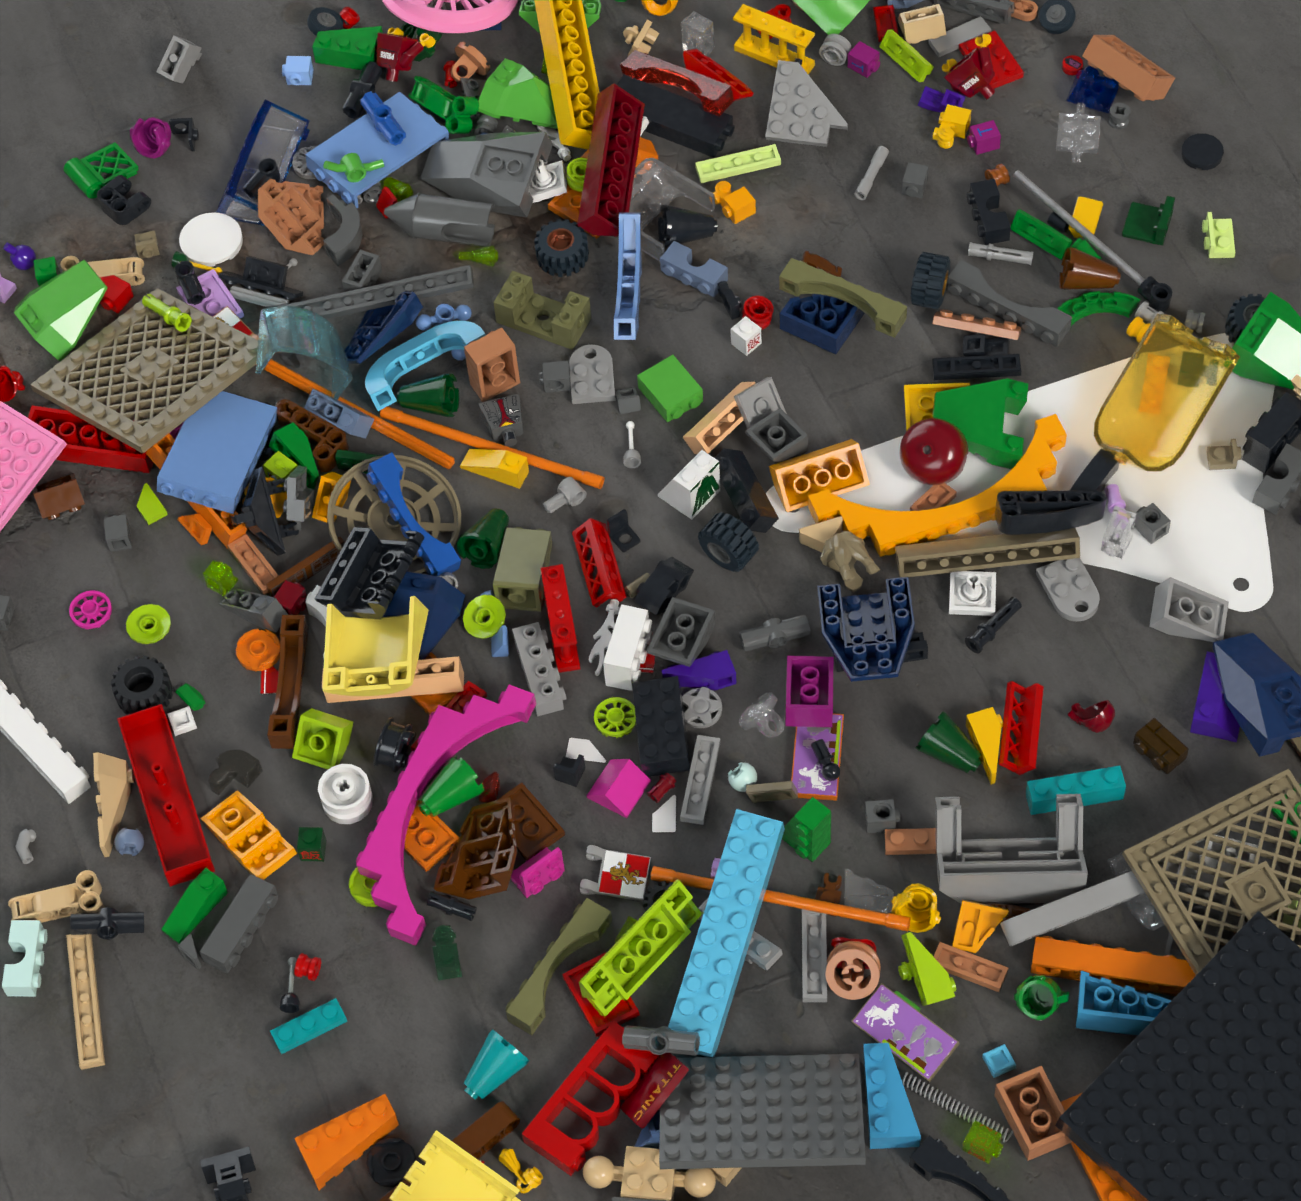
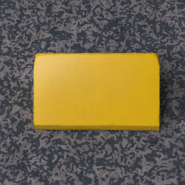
M1078 197L1072 216L1093 235L1095 234L1103 202L1086 197ZM1069 225V230L1074 238L1083 237Z

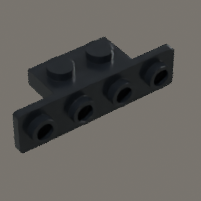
M247 256L243 275L228 271L219 273V278L225 279L227 284L237 285V283H240L246 289L264 290L263 293L268 295L281 294L287 300H295V298L303 296V291L285 287L288 266Z

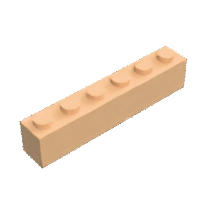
M459 656L418 660L413 685L400 692L379 696H345L324 692L327 703L462 692L464 691V671Z

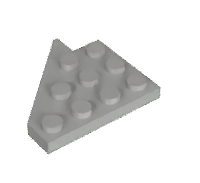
M778 60L765 136L766 140L827 147L830 128L848 130L847 122L799 62Z

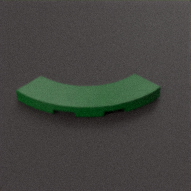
M1094 291L1084 293L1073 300L1069 299L1057 309L1072 316V326L1079 319L1095 313H1115L1129 318L1140 304V299L1116 291L1114 293Z

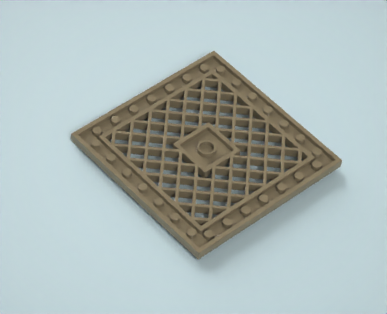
M157 288L150 294L168 306L179 308L181 313L190 315L192 322L186 331L180 332L175 329L174 325L165 323L162 316L145 307L141 300L30 385L35 393L137 451L144 453L270 354L269 346Z
M1289 769L1122 853L1195 975L1218 953L1219 945L1225 946L1229 942L1221 938L1223 929L1237 934L1242 928L1244 920L1247 923L1258 911L1265 917L1277 912L1276 920H1268L1277 928L1291 932L1289 938L1293 942L1295 934L1301 936V928L1297 927L1299 918L1301 919V892L1297 894L1288 891L1290 882L1301 885V878L1292 875L1293 866L1301 868V861L1295 859L1297 851L1301 852V844H1299L1301 838V819L1298 818L1294 811L1295 805L1301 802V787ZM1280 800L1282 802L1281 805L1275 804ZM1299 805V806L1297 807V813L1299 814V817H1300V818H1301V805ZM1272 808L1279 809L1284 813L1282 822L1269 818ZM1267 809L1265 817L1256 815L1257 813ZM1288 816L1295 826L1286 824ZM1246 819L1244 827L1235 825ZM1251 820L1263 824L1261 832L1249 829ZM1267 825L1280 829L1278 837L1265 834ZM1225 830L1224 838L1215 835ZM1284 830L1298 831L1295 842L1282 839ZM1230 831L1242 834L1240 843L1228 839ZM1247 836L1259 839L1257 848L1245 844ZM1205 840L1203 848L1194 846L1195 844ZM1209 841L1222 844L1220 853L1207 850ZM1263 841L1276 844L1274 853L1262 850ZM1226 846L1238 849L1237 858L1224 855ZM1280 846L1293 849L1291 858L1279 855ZM1184 850L1182 859L1173 856ZM1189 851L1201 855L1199 864L1187 860ZM1243 851L1255 854L1253 863L1241 860ZM1205 856L1218 860L1216 869L1203 865ZM1259 857L1272 859L1271 867L1267 861L1258 864ZM1161 861H1163L1162 868L1158 864ZM1222 861L1235 865L1233 874L1220 870ZM1277 861L1289 865L1287 873L1275 870ZM1168 862L1180 865L1178 874L1166 871ZM1239 866L1248 869L1237 875ZM1184 867L1197 870L1195 879L1182 876ZM1201 872L1214 875L1212 884L1199 881ZM1218 877L1227 879L1223 883L1224 888L1216 886ZM1277 878L1285 880L1284 887H1282ZM1168 879L1176 881L1175 888H1173ZM1181 882L1193 886L1191 895L1178 891ZM1197 887L1210 891L1208 900L1195 896ZM1214 892L1227 896L1225 905L1212 902ZM1181 899L1189 901L1187 909L1182 903ZM1231 899L1237 909L1229 907ZM1290 899L1298 901L1296 910L1288 908L1292 903ZM1193 903L1206 907L1204 916L1191 912ZM1210 908L1223 912L1221 921L1208 917ZM1227 913L1240 917L1238 926L1225 923ZM1282 913L1294 916L1292 926L1280 922ZM1194 920L1202 922L1200 930L1198 929ZM1206 924L1219 928L1217 937L1204 933ZM1206 941L1215 943L1213 951Z

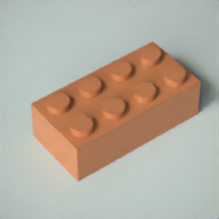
M1093 35L1082 57L1088 60L1087 63L1090 66L1104 71V76L1118 81V85L1121 88L1131 90L1135 93L1134 97L1141 101L1164 99L1175 80L1174 76L1115 35Z

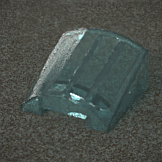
M276 306L261 310L256 373L261 374L275 352L309 356L333 367L332 397L338 400L353 378L340 336L334 326L319 314L299 307Z

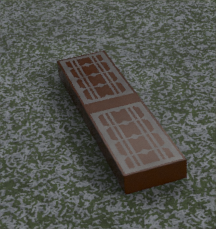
M338 537L339 542L343 547L345 542L341 537ZM333 541L268 582L266 587L269 596L274 597L285 580L301 584L335 562L340 552Z

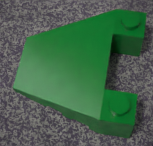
M1007 378L936 392L932 418L943 419L957 426L965 436L968 452L972 454L977 453L987 459L986 462L992 465L1013 469L1022 458L1024 438L1003 433L1004 413L1019 415L1027 402L1028 383Z

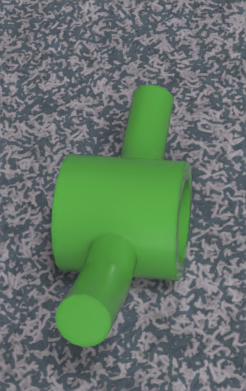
M349 153L342 157L340 164L325 161L323 167L334 172H344L347 180L354 183L361 181L366 176L367 171L383 168L384 162L380 159L370 163H362L358 154Z

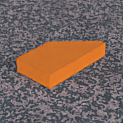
M200 513L178 517L177 520L200 545L208 543L212 526Z

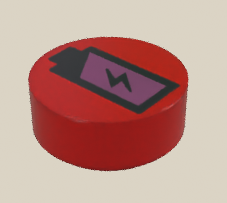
M1070 55L1064 58L1062 63L1064 73L1075 76L1082 72L1083 60L1080 57Z

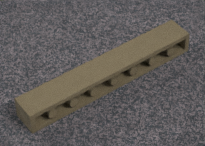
M1076 528L1037 534H998L895 546L896 567L901 578L1080 558V537Z

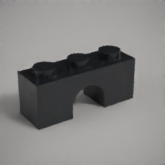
M995 179L970 183V190L966 194L967 202L969 205L972 204V217L974 221L978 222V236L983 238L985 245L1010 241L1011 227L1006 212L990 211L991 209L999 208L1000 193Z

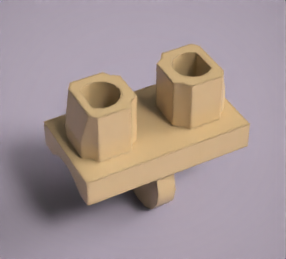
M648 19L640 32L636 25L626 27L623 32L627 44L634 42L628 54V57L632 59L635 54L646 59L651 46L642 41L645 40L653 45L659 35L657 31L650 28L652 22Z

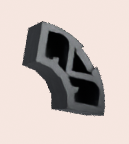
M670 557L665 561H659L646 582H642L636 590L638 595L634 602L655 615L664 613L672 597L675 598L686 589L694 569L674 557Z

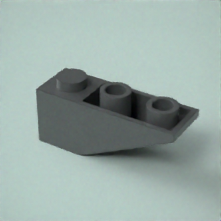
M233 587L219 603L221 607L255 626L272 632H277L281 627L282 615H288L276 598Z

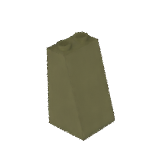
M521 527L506 528L493 581L494 595L501 601L505 609L542 611L544 586L540 568L549 566L552 549L551 531L544 529L531 530Z

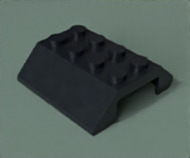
M353 527L315 600L326 607L327 604H332L345 617L381 620L419 550L424 536L417 531H406L405 533L409 537L408 541L380 540L371 528Z

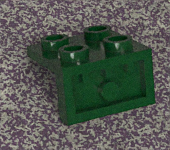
M1167 196L1165 204L1161 203L1160 207L1132 202L1122 236L1163 246L1173 214L1175 197Z

